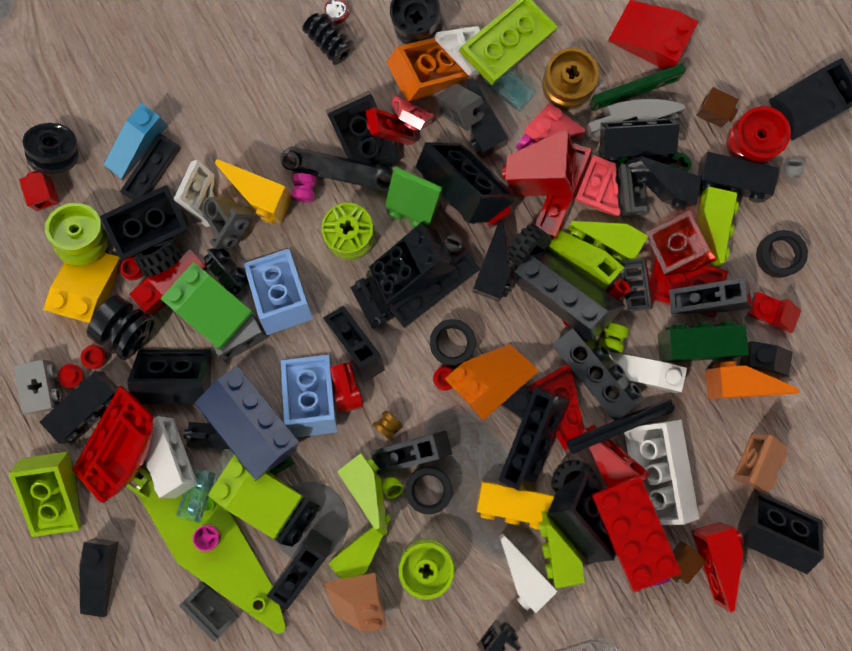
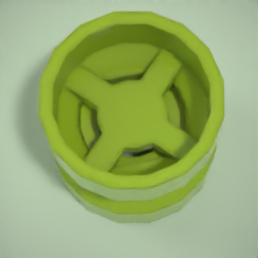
M611 323L608 329H604L606 333L601 338L599 344L609 351L623 353V341L628 337L630 329Z

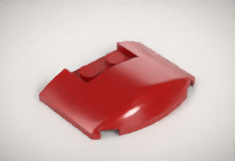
M119 386L72 469L100 503H105L108 499L117 495L135 477L146 459L153 436L154 416L123 386Z

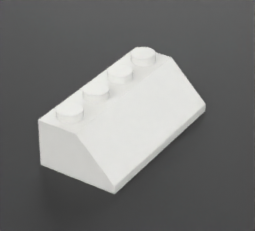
M682 420L644 424L624 432L628 455L650 473L643 483L661 525H683L698 520L699 514Z

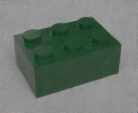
M736 321L721 322V324H715L713 327L711 322L697 323L694 326H689V328H687L686 324H676L666 327L664 332L658 334L660 362L732 359L749 355L746 325H737Z

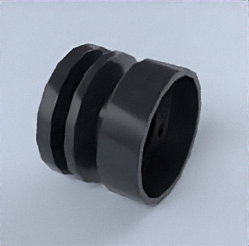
M438 0L391 1L390 17L397 38L404 45L435 38L436 33L442 31V15Z
M114 295L107 299L93 315L86 331L87 337L101 346L108 345V351L116 353L117 357L122 360H127L142 347L149 337L154 326V318L148 314L144 315V311L139 308L134 310L133 304L119 295Z

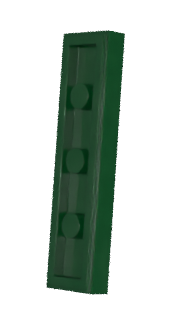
M683 64L593 95L589 102L592 111H596L677 82L684 75L685 68Z

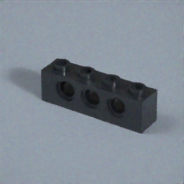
M572 327L552 344L614 421L637 407L644 398L639 387L630 382L625 376L624 369L619 364H615L609 356L608 350L599 344L596 339L591 342ZM579 346L584 347L587 350L588 355L583 354L580 351ZM595 366L602 368L604 374L599 373ZM611 385L616 386L620 393L613 391Z
M534 388L500 474L499 481L517 491H532L534 489L568 403V398L549 389Z

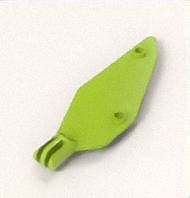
M141 466L138 472L144 475V477L142 478L136 474L132 481L138 485L135 486L130 482L126 487L139 496L177 564L275 633H283L285 622L281 607L266 597L272 588V584L231 513L208 496L210 491L198 482V485L176 498H159L154 490V483L150 472ZM211 524L216 526L221 533L219 544L209 551L198 550L193 544L194 532L204 525ZM256 600L262 601L263 607L260 609L255 608L254 602Z

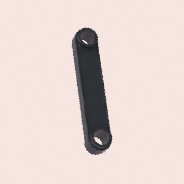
M289 147L281 155V164L287 170L381 191H388L390 183L383 182L380 176L386 175L391 180L394 171L389 167L298 147ZM288 154L294 155L297 163L290 161Z

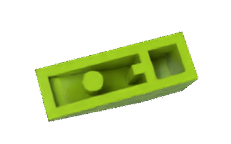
M360 453L337 472L375 530L384 536L387 534L382 481L376 472L379 470V467L371 457L366 459Z
M389 513L386 514V524H387V526H388V524H389V522H390V519H391V517H392ZM373 526L334 556L328 564L340 579L365 575L364 573L368 570L383 535L377 532Z

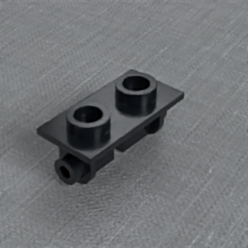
M211 248L207 250L208 254L203 258L205 260L204 264L215 276H219L221 272L224 273L219 281L227 291L236 295L241 291L240 286L249 284L245 271L232 261L231 255L225 249Z
M371 276L366 279H359L355 285L350 287L372 329L394 318Z
M189 422L188 429L184 430V439H187L186 446L230 449L210 423Z

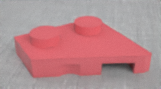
M394 95L391 105L398 118L405 122L404 125L417 131L432 124L435 117L434 114L412 103H407L405 99Z
M549 103L527 125L524 133L536 142H539L563 130H568L570 137L580 138L585 129L564 114L559 108Z
M593 155L574 201L617 218L620 214V208H618L616 164Z

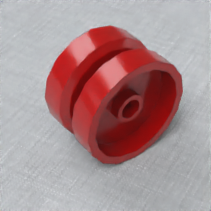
M759 106L751 108L732 125L727 134L726 144L729 154L734 158L767 164L787 147L791 135L789 122L780 111L772 107Z

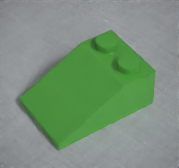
M395 167L385 204L386 211L389 212L388 216L398 221L402 219L411 222L410 226L413 228L419 223L431 228L441 207L442 187Z
M194 262L160 298L220 350L253 314L249 308Z

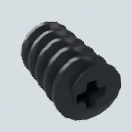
M319 13L312 14L302 26L303 32L308 34V37L314 41L317 47H320L322 53L326 54L330 61H333L334 66L338 65L348 56L354 42L349 40L345 43L348 36L346 33L339 36L341 28L339 26L333 28L335 21H327L329 19L327 13L321 15Z

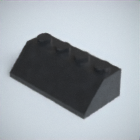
M425 142L415 168L422 174L424 179L442 187L443 197L449 202L451 207L455 208L463 216L466 222L471 224L489 222L516 201L517 196L462 143Z
M550 250L530 255L514 272L517 286L591 342L625 308V304Z

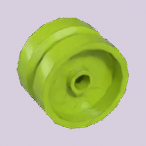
M82 203L65 204L55 209L45 222V234L56 255L64 263L73 266H86L96 262L103 256L108 247V236L97 212L88 205Z
M432 538L419 539L412 542L403 551L399 562V579L403 588L411 596L419 599H434L443 595L450 587L454 578V563L449 550L441 542ZM424 564L430 565L429 571H424L422 569V567L424 568Z

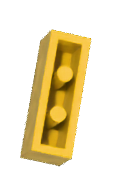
M481 481L476 511L481 513L480 517L495 520V516L504 517L506 523L519 525L520 521L528 522L529 527L539 529L538 522H543L541 511L548 512L554 495L536 491H517L510 486Z

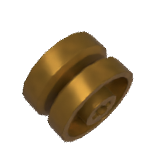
M570 47L554 54L548 62L543 76L542 89L546 99L555 107L564 110L576 109L585 104L598 82L599 69L595 59L590 53L580 48Z

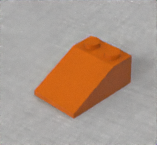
M435 38L397 46L386 62L407 103L427 98L471 77L438 44Z
M511 344L463 362L445 380L484 421L539 370Z
M736 362L713 364V369L705 370L708 399L799 394V388L750 367L737 366Z

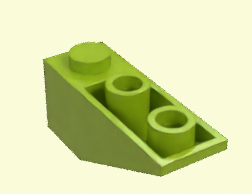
M708 187L701 194L697 216L712 266L718 267L726 262L729 257L730 248L727 247L728 239L732 237L734 232L732 219L733 215L737 213L739 202L736 201L737 193Z
M572 221L567 230L571 231L570 234L581 240L585 239L592 243L593 246L606 251L619 264L621 260L636 258L648 238L646 234L632 226L621 223Z
M562 230L558 238H553L548 246L551 252L603 289L624 269L606 251Z
M541 511L543 522H538L541 537H545L546 542L542 543L544 558H548L549 563L545 564L547 579H552L555 589L584 584L583 563L577 548L551 520L547 512Z

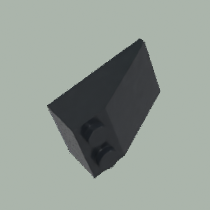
M366 91L326 110L348 159L383 167L401 160L392 140L371 135L367 127L366 111L373 107L378 109L370 91Z

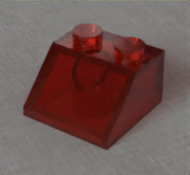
M691 210L645 233L665 275L693 272L717 260Z

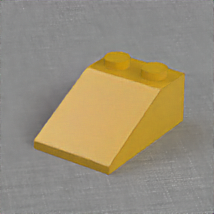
M216 159L215 164L256 210V214L261 216V220L269 224H274V222L282 224L292 201L290 199L291 195L285 186Z
M104 253L96 262L86 266H73L64 263L50 286L43 310L90 323L98 308L110 297L121 262L119 256Z

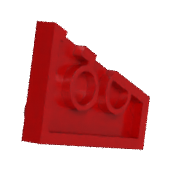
M568 364L527 386L531 394L534 388H543L569 399L555 433L563 451L568 449L566 443L569 439L581 435L585 431L572 374L573 370Z

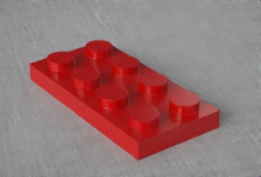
M634 476L591 494L633 593L681 573L641 476Z

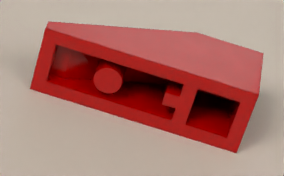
M190 249L182 255V258H180L179 262L175 263V266L168 268L169 270L162 271L159 275L149 276L129 295L145 313L154 316L166 305L160 298L193 262L203 270L207 267Z
M591 425L590 427L585 429L583 433L593 430L597 427L595 425ZM611 439L589 447L608 487L637 475L641 476L644 482L650 475L647 470Z

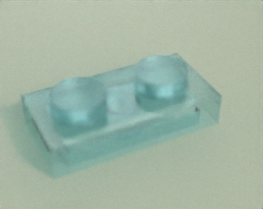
M511 71L507 72L493 85L485 78L483 81L486 86L518 112L523 109L535 94L533 89Z
M192 467L198 485L183 493L176 516L201 523L209 498L208 494L212 488L216 473Z

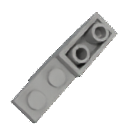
M640 99L620 102L607 106L603 113L604 118L588 123L585 133L588 139L593 137L600 139V122L673 118L677 121L685 110V106L681 103L661 99Z

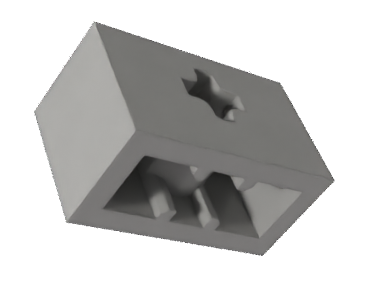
M38 360L14 366L22 414L33 415L51 411L62 401V394L60 389L57 388L56 382L58 371L53 361Z

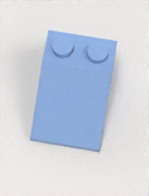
M289 248L243 263L259 320L267 335L313 320Z
M329 355L281 360L284 424L295 437L337 433Z

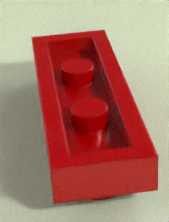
M374 107L366 111L367 127L371 135L407 145L417 142L415 131L404 125L405 122L400 120L396 114Z

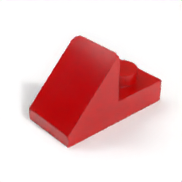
M755 292L751 301L752 308L748 309L746 315L793 333L801 310L789 299L780 301L763 293Z

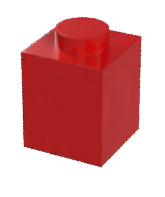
M32 171L26 177L19 179L28 207L40 211L60 204L52 177L38 171Z

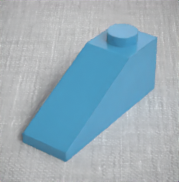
M141 102L126 120L103 165L124 180L147 152L159 133L162 134L168 125L159 115Z

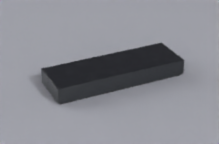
M159 133L119 192L131 200L150 193L181 147Z

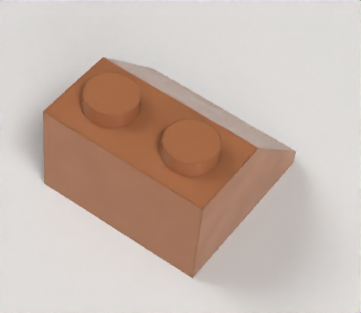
M751 434L733 479L759 491L769 493L770 489H773L776 485V474L779 466H782L786 460L787 453L785 452L788 446L769 434Z
M375 573L325 583V589L336 616L361 632H373L387 627L384 601Z

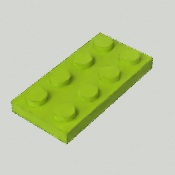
M517 0L463 44L459 52L493 85L557 30L558 26L532 0Z

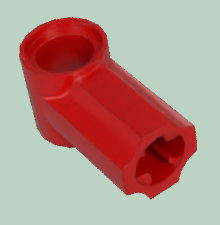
M351 362L331 366L330 371L336 390L334 394L339 413L363 408L359 386L356 385Z

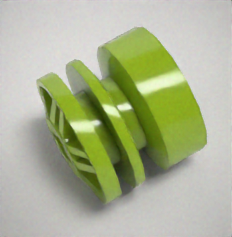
M341 203L327 211L322 220L321 232L324 241L332 253L343 260L350 261L361 259L367 255L375 244L376 235L371 217L367 211L355 203ZM349 225H351L353 231H348V233L345 234L343 228L346 229Z

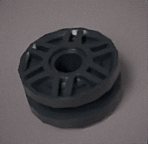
M57 123L38 124L31 127L23 136L22 143L26 161L33 170L43 174H59L72 169L78 161L79 153L75 133L64 125Z

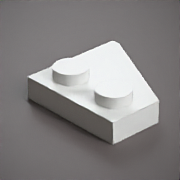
M478 26L437 32L435 40L469 76L480 74L459 52L461 46L480 31Z
M199 160L191 161L173 199L205 227L210 225L203 215V203L206 198L214 197V174Z

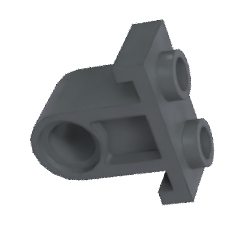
M208 197L203 203V215L217 235V238L210 241L214 249L234 248L255 215L251 207H239L229 197Z

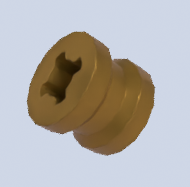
M386 410L382 413V418L372 424L390 441L394 437V432L403 427Z

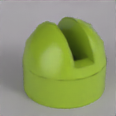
M388 477L382 484L383 492L388 499H395L403 493L404 487L400 480L395 477Z

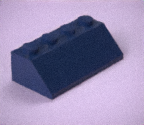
M238 366L218 378L195 402L196 407L255 481L293 455L297 450L299 441Z

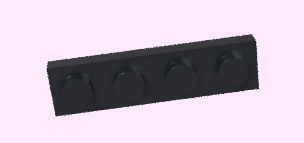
M466 250L453 259L456 268L442 280L401 299L389 309L404 329L480 271L481 268Z

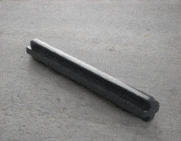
M665 399L573 437L566 443L567 448L571 453H577L670 414L675 409V405L671 399Z

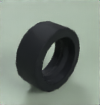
M780 230L768 235L761 240L756 251L758 266L764 273L777 278L797 273L804 267L808 258V249L805 241L800 235L788 230ZM783 240L793 248L795 259L789 267L779 268L770 260L768 254L769 247L775 241Z
M449 319L442 321L435 326L431 333V352L436 360L444 365H460L470 359L475 350L476 338L474 331L461 320ZM451 328L463 332L467 340L465 351L456 357L446 356L441 352L438 345L441 333Z
M425 466L417 469L410 475L406 483L405 495L408 503L415 511L421 514L432 515L441 512L448 506L452 497V486L449 477L442 470L436 467ZM427 475L438 478L443 486L441 499L432 505H425L419 502L414 493L416 482L421 477Z

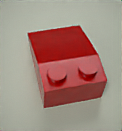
M629 0L608 42L666 70L677 64L699 21L678 10Z
M722 522L691 530L699 555L707 561L703 569L714 603L730 613L735 612L743 559L741 547L743 538L740 531Z

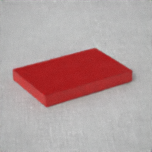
M658 251L656 252L650 274L654 301L670 305L669 290L726 281L728 271ZM717 312L698 313L712 318H715L717 316Z

